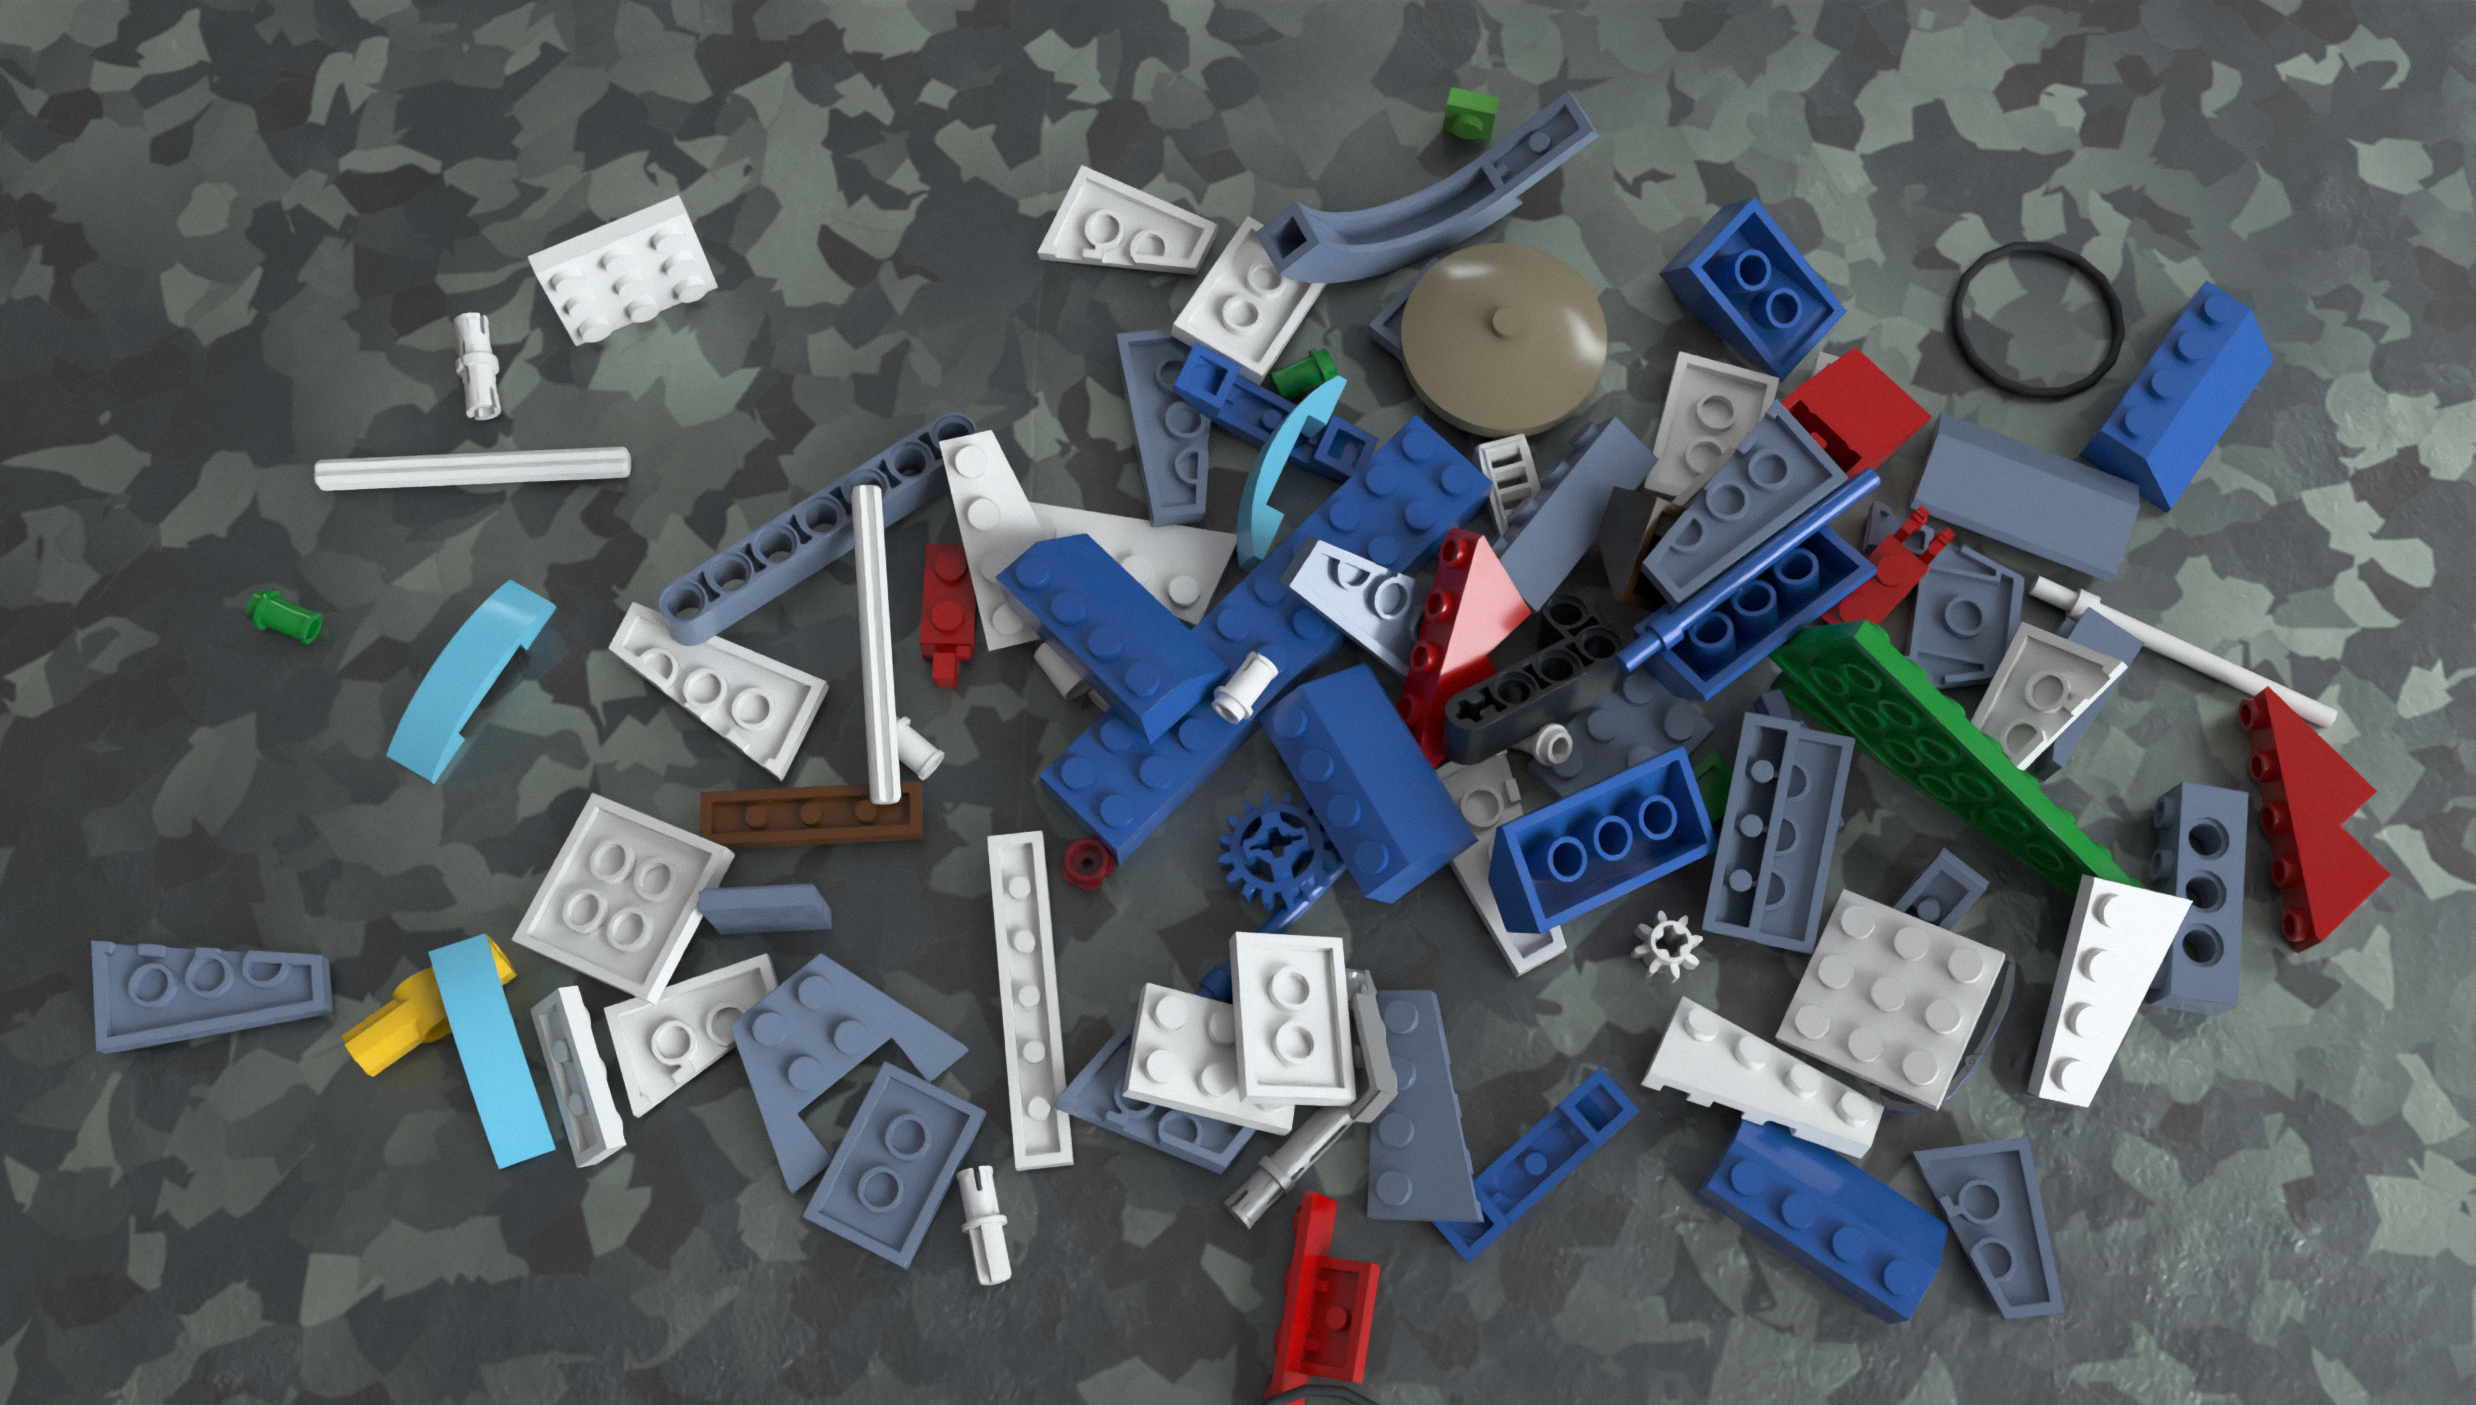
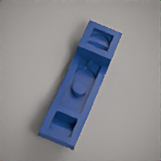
M1195 342L1172 389L1207 418L1242 440L1261 449L1275 428L1297 405L1238 375L1241 368L1240 365ZM1333 414L1328 420L1327 425L1312 438L1299 433L1287 462L1325 477L1346 482L1370 459L1379 438Z
M1602 1067L1598 1068L1473 1180L1476 1199L1480 1202L1484 1222L1432 1221L1433 1224L1467 1263L1471 1262L1640 1110Z

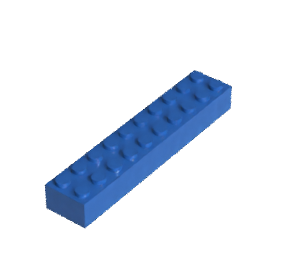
M1415 415L1190 630L1230 667L1232 673L1218 686L1225 687L1246 660L1248 653L1252 651L1256 655L1259 653L1266 657L1277 668L1278 675L1270 681L1251 706L1253 713L1250 718L1241 719L1238 724L1230 723L1222 718L1212 707V702L1215 699L1214 690L1218 687L1216 686L1150 745L1110 707L1039 775L1043 793L1088 837L1101 842L1107 852L1114 858L1115 863L1120 866L1263 726L1258 718L1261 714L1299 685L1307 683L1351 640L1278 583L1307 537L1319 539L1382 567L1414 578L1439 554L1441 545L1452 527L1464 529L1487 507L1493 482L1420 417Z

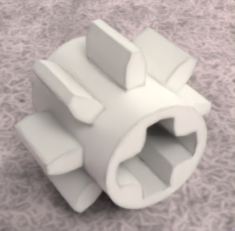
M1659 911L1654 916V930L1648 925L1640 923L1634 931L1636 936L1644 942L1635 948L1630 955L1631 958L1643 959L1648 967L1645 971L1646 978L1651 977L1655 972L1666 973L1668 981L1674 983L1680 975L1679 964L1689 970H1693L1699 964L1698 959L1690 954V951L1699 945L1703 938L1699 935L1691 936L1690 931L1685 927L1688 923L1686 915L1680 918L1678 922L1667 921L1665 913ZM1662 937L1666 945H1676L1677 951L1671 957L1667 949H1657L1655 945Z

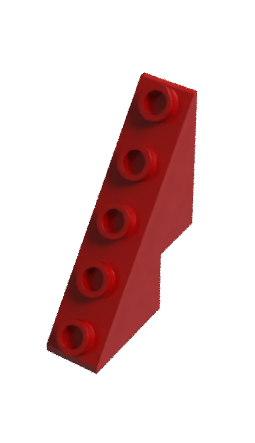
M1455 527L1448 531L1447 537L1441 545L1439 552L1440 562L1433 587L1425 601L1424 619L1417 643L1411 651L1409 673L1402 696L1396 704L1397 711L1434 769L1446 758L1442 751L1441 741L1445 706L1448 700L1455 694L1497 673L1487 655L1531 614L1530 609L1484 535Z
M2267 686L2252 698L2241 701L2239 721L2249 737L2252 752L2249 759V769L2253 780L2258 783L2262 800L2260 823L2263 831L2269 835L2273 854L2271 876L2274 884L2280 888L2284 907L2282 930L2286 939L2291 942L2292 949L2296 953H2300L2323 942L2391 874L2342 827L2377 790Z

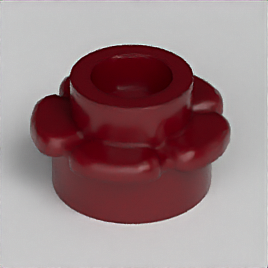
M1092 837L1076 839L1070 842L1063 851L1062 875L1069 884L1076 883L1082 890H1094L1101 887L1103 880L1111 877L1115 868L1114 858L1107 852L1101 842ZM1085 859H1090L1093 862L1090 868L1082 866V862Z

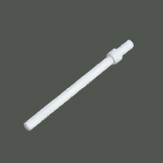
M2039 575L2030 587L2029 595L2065 610V617L2067 616L2075 620L2090 607L2144 642V647L2252 696H2255L2269 686L2301 718L2320 727L2329 729L2337 717V710L2100 603L2101 598L2081 588L2075 592Z

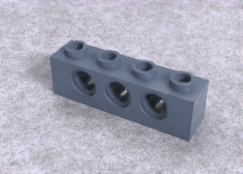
M2182 781L2163 794L2155 805L2153 822L2155 828L2160 829L2159 847L2154 852L2151 860L2150 875L2151 879L2156 881V892L2188 899L2185 889L2189 887L2199 895L2201 908L2193 904L2190 905L2149 986V1005L2210 1016H2217L2238 1007L2248 792ZM2189 835L2196 837L2201 842L2204 855L2193 850L2189 843ZM2183 939L2192 943L2196 948L2198 962L2191 960L2185 954L2182 946Z

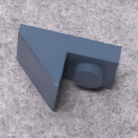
M1943 847L1923 871H1918L1891 905V908L1950 931L1986 891L1990 882Z

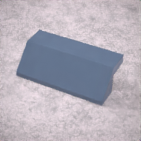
M1941 412L1932 429L1930 451L1912 487L1910 508L1917 510L1922 505L1931 512L1929 514L1931 516L2112 583L2120 566L2140 508L2139 485Z
M1745 711L1702 930L1813 955L1855 738L1801 728V722Z

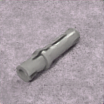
M1322 1106L1270 1158L1264 1155L1257 1162L1258 1169L1239 1189L1223 1202L1229 1213L1244 1228L1249 1230L1262 1214L1283 1194L1288 1197L1296 1189L1294 1183L1356 1122L1350 1118L1348 1107Z

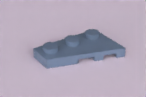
M1128 1020L1056 1099L1053 1107L1055 1109L1218 1174L1224 1172L1257 1131V1129L1122 1096L1135 1027Z
M2024 1137L1910 1153L2000 1318L2006 1320L2064 1313L2029 1138Z

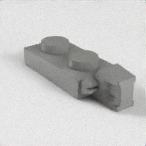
M1345 968L1356 1100L1348 1109L1350 1118L1354 1121L1371 1123L1398 1095L1397 1075L1391 1066L1385 1040L1386 1027L1380 1018L1376 1001L1377 990L1370 972L1365 969L1362 971Z

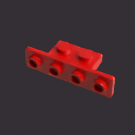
M1304 1192L1302 1205L1298 1207L1294 1216L1293 1232L1296 1241L1292 1263L1287 1267L1283 1280L1286 1301L1282 1322L1277 1326L1274 1334L1273 1348L1276 1361L1273 1378L1265 1390L1263 1402L1268 1397L1308 1384L1309 1376L1362 1384L1380 1266L1371 1262L1329 1257L1337 1202L1317 1192ZM1306 1397L1285 1405H1305Z

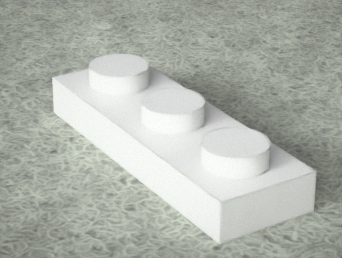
M578 985L556 989L532 1007L530 1011L577 1168L598 1164L624 1147L626 1142L623 1136L622 1119L615 1109L606 1080V1067L599 1057L590 1027V1014L583 1004Z

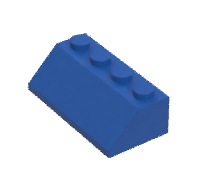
M2206 280L2182 308L2079 456L2105 473L2138 484L2140 496L2168 513L2274 361L2252 309Z
M1825 525L1683 632L1684 638L1666 652L1658 650L1642 662L1641 665L1674 697L1705 702L1876 574V566L1830 527ZM1669 602L1633 628L1635 640L1645 633V626L1660 614L1665 612L1670 615L1675 611Z
M1087 533L1036 542L996 576L1008 607L1150 745L1232 673L1230 667Z
M1363 663L1301 684L1258 717L1365 897L1392 904L1479 841L1368 664Z
M1684 745L1673 747L1496 827L1488 882L1506 932L1542 934L1718 850L1719 845Z
M1741 1115L1693 1195L1889 1324L1909 1321L1939 1269L1949 1227L1833 1150L1792 1136L1788 1126L1773 1121H1766L1762 1126L1741 1119Z

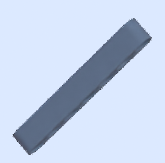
M947 413L939 416L669 583L661 591L658 598V607L671 638L685 646H696L706 642L855 548L851 498L852 490L855 486L876 485L880 487L884 529L949 489L950 486L939 441L977 433L973 420L961 413ZM912 469L922 471L915 476L901 475L905 471ZM821 524L835 525L825 532L813 531V529ZM785 551L790 553L781 560L768 559L776 552ZM740 579L744 581L739 587L734 589L722 588L731 580ZM686 608L698 609L690 617H676L678 613Z

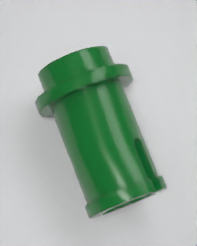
M1313 348L1308 351V357L1281 370L1269 373V379L1276 395L1288 400L1338 376L1328 351L1323 349L1317 352Z
M261 589L256 591L250 598L246 608V617L253 621L255 628L264 630L269 627L300 640L301 643L306 645L314 641L323 623V617L320 612L311 611L283 599L281 593L275 589H269L267 592Z

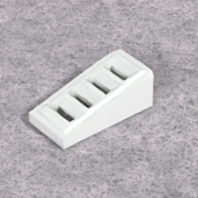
M1524 434L1480 444L1475 447L1473 454V465L1493 482L1487 508L1496 534L1501 536L1509 529L1508 524L1512 523L1509 520V516L1515 509L1512 508L1504 511L1503 504L1529 496L1534 498L1541 490L1532 455ZM1513 461H1514L1513 464H1509V465H1505V466H1501V467H1498V468H1494V469H1493L1494 466H1497V465H1501V464H1505V463H1509V462H1513ZM1520 477L1522 484L1498 489L1497 483Z

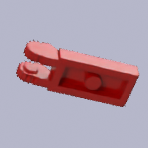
M1921 505L1893 536L1889 534L1868 556L1867 560L1876 566V574L1820 615L1819 618L1828 625L1864 619L1879 625L1931 569L1928 565L1956 534L1948 527L1944 531H1939L1929 542V547L1919 558L1916 557L1902 544L1912 533H1916L1925 524L1927 516L1931 513Z

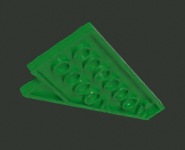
M1864 619L1803 628L1767 655L1783 670L1770 686L1772 690L1781 688L1788 702L1833 733L1855 738L1854 747L2075 900L2082 874L2147 889L2140 881L2126 875L2112 861L2113 856L2107 848L2090 840L2075 825L2076 819L2069 811L2055 805L2039 790V782L2031 774L2018 769L2002 753L2003 748L1997 740L1980 732L1965 717L1966 712L1958 702L1941 694L1927 680V672L1919 664L1906 659L1890 644L1889 635L1877 624Z

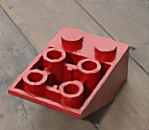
M1854 347L1797 387L1781 402L1848 476L1847 481L1866 467L1875 471L1932 417L1857 347Z

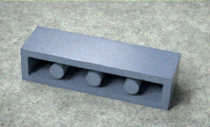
M1616 416L1597 425L1592 421L1584 425L1571 439L1569 444L1574 449L1566 459H1558L1543 473L1539 482L1544 486L1534 498L1532 496L1527 497L1512 511L1509 516V520L1513 523L1503 536L1498 534L1488 542L1530 609L1531 614L1537 613L1596 540L1613 487L1617 486L1634 491L1659 460Z

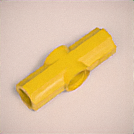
M486 934L502 985L516 977L517 973L505 953ZM433 967L419 971L407 978L394 990L392 995L394 999L342 1035L345 1047L366 1074L374 1077L422 1042L431 1043L452 1033Z

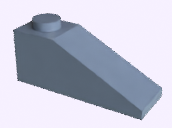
M2090 607L2074 621L2066 616L2052 633L2123 661L2127 667L2130 666L2144 645V642ZM2126 670L2036 758L2035 776L2045 782L2064 766Z

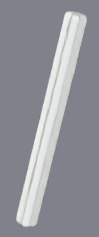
M625 447L326 459L315 463L314 481L321 490L332 491L625 478L631 472V457Z
M859 485L853 488L851 498L870 800L873 804L884 805L899 802L901 787L882 495L879 486Z

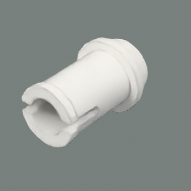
M1253 651L1249 652L1246 660L1225 687L1218 686L1214 690L1213 709L1222 718L1233 724H1238L1241 719H1249L1253 713L1251 706L1270 681L1278 675L1277 668L1259 653L1256 655Z
M896 715L899 760L915 772L923 781L939 766L945 753L938 750L909 726L911 721L908 717L905 716L900 719Z
M1550 723L1542 727L1538 733L1511 746V748L1534 755L1540 764L1552 766L1564 762L1569 757L1573 743L1572 738L1562 725Z

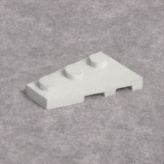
M1081 165L1037 253L1040 260L1197 275L1216 238L1218 225Z
M767 953L665 987L656 1005L635 997L604 1008L634 1116L637 1118L641 1117L737 1046L730 1024L779 986L771 957Z

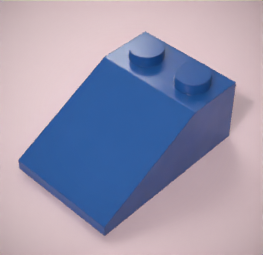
M1755 197L1723 205L1659 273L1691 313L1768 375L1778 377L1779 381H1783L1847 312Z

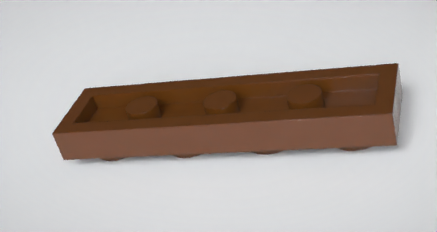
M920 781L900 782L901 797L899 802L884 805L872 803L870 800L869 784L701 792L700 837L728 849L924 840L923 786Z

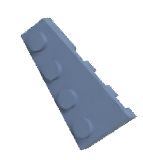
M1172 328L1116 334L1114 342L1151 527L1203 522L1206 512L1209 460L1208 439L1211 419L1196 410L1172 389L1192 348L1170 335Z
M91 941L96 1051L104 1054L333 1013L329 959L323 955L254 950L237 952L222 951L219 948L196 947L195 949L155 944L123 945L107 941Z
M1377 990L1376 1001L1380 1018L1386 1027L1385 1040L1391 1066L1397 1075L1398 1095L1371 1122L1367 1217L1375 1220L1484 1222L1481 1205L1476 1199L1471 1175L1474 1174L1470 1152L1466 1149L1460 1117H1462L1459 1099L1458 1095L1454 1093L1449 1066L1451 1061L1437 994L1431 990Z

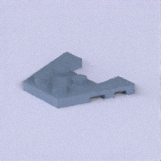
M1874 501L1868 509L1863 552L1872 553L1889 534L1893 536L1906 520L1891 513L1892 507L1882 502ZM1923 525L1916 533H1912L1902 545L1919 558L1929 547V542L1935 536L1934 529ZM1948 543L1928 565L1931 569L1913 588L1904 657L1919 664L1927 672V680L1936 689L1990 684L2019 629L2025 577L1964 545L1960 549Z
M822 953L730 1024L787 1188L792 1194L826 1168L833 1159L798 1114L799 1111L890 1038L894 1039L929 1083L969 1051L963 1043Z

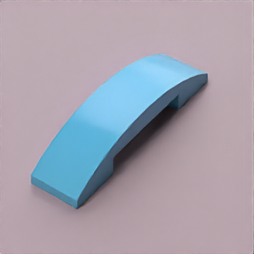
M1339 375L1310 393L1280 422L1261 448L1253 463L1241 497L1236 532L1239 567L1247 572L1264 560L1285 515L1266 505L1299 433L1312 438L1327 425L1347 382L1346 379Z
M512 580L507 581L497 589L458 630L425 676L397 727L386 756L435 784L465 740L459 734L465 723L518 647L526 651L557 607L550 601Z
M486 933L428 952L460 1058L498 1168L501 1169L555 1150L556 1147L522 1049Z

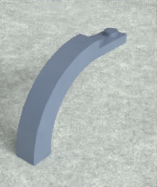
M1568 90L1470 164L1426 189L1382 206L1351 212H1324L1308 208L1296 201L1255 233L1278 274L1292 280L1307 283H1337L1388 273L1442 252L1501 219L1523 203L1519 197L1520 194L1600 135L1576 97Z

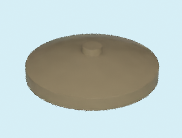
M1488 243L1467 247L1450 254L1433 265L1420 278L1409 295L1402 316L1399 336L1400 355L1405 374L1412 388L1425 405L1437 416L1459 429L1492 438H1507L1518 434H1524L1525 437L1539 434L1556 427L1574 415L1590 397L1598 382L1606 358L1608 341L1607 327L1600 304L1593 291L1580 275L1567 264L1544 251L1512 243Z

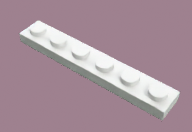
M1032 831L987 836L1015 1168L1017 1171L1074 1165L1069 1114L1053 1108L1056 1099L1067 1088L1043 832Z

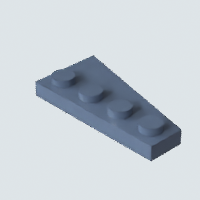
M1776 399L1752 432H1749L1737 446L1734 454L1705 485L1702 493L1688 510L1683 512L1643 561L1641 571L1676 610L1845 484L1848 476L1783 404Z
M1308 536L1278 583L1406 682L1410 669L1411 651L1418 640L1425 615V601L1432 587L1329 543Z

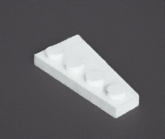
M2082 874L2027 1092L2041 1098L2089 1107L2192 903L2191 900Z

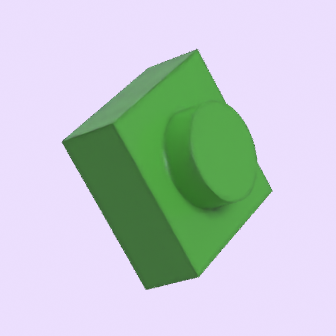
M1451 87L1442 131L1454 133L1458 137L1467 140L1478 138L1490 141L1500 98Z

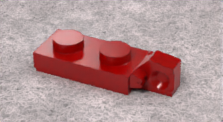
M926 544L920 645L923 659H933L932 679L935 680V688L957 689L959 660H971V653L975 651L978 604L963 544Z

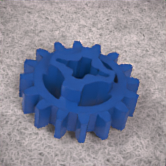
M1286 791L1281 803H1273L1269 792L1263 793V806L1255 808L1249 801H1244L1242 805L1245 816L1240 819L1229 815L1226 819L1233 835H1219L1218 839L1221 849L1228 852L1219 856L1218 859L1222 871H1231L1226 877L1230 889L1235 890L1244 886L1242 890L1244 902L1249 905L1260 896L1262 897L1264 909L1268 912H1271L1276 900H1283L1288 911L1294 910V897L1301 895L1309 903L1313 902L1315 899L1312 886L1317 884L1327 888L1330 880L1329 875L1323 868H1337L1338 860L1336 853L1330 851L1335 846L1317 815L1312 817L1314 810L1308 800H1304L1299 807L1294 806L1291 792ZM1283 821L1295 823L1301 826V828L1295 829ZM1258 827H1260L1259 830H1258V831L1256 832V834L1254 835V837L1248 839V837L1250 836V834H1251L1255 829H1257ZM1283 845L1284 856L1274 858L1272 847ZM1310 863L1302 874L1294 878L1302 865ZM1263 874L1275 883L1260 880L1254 875Z

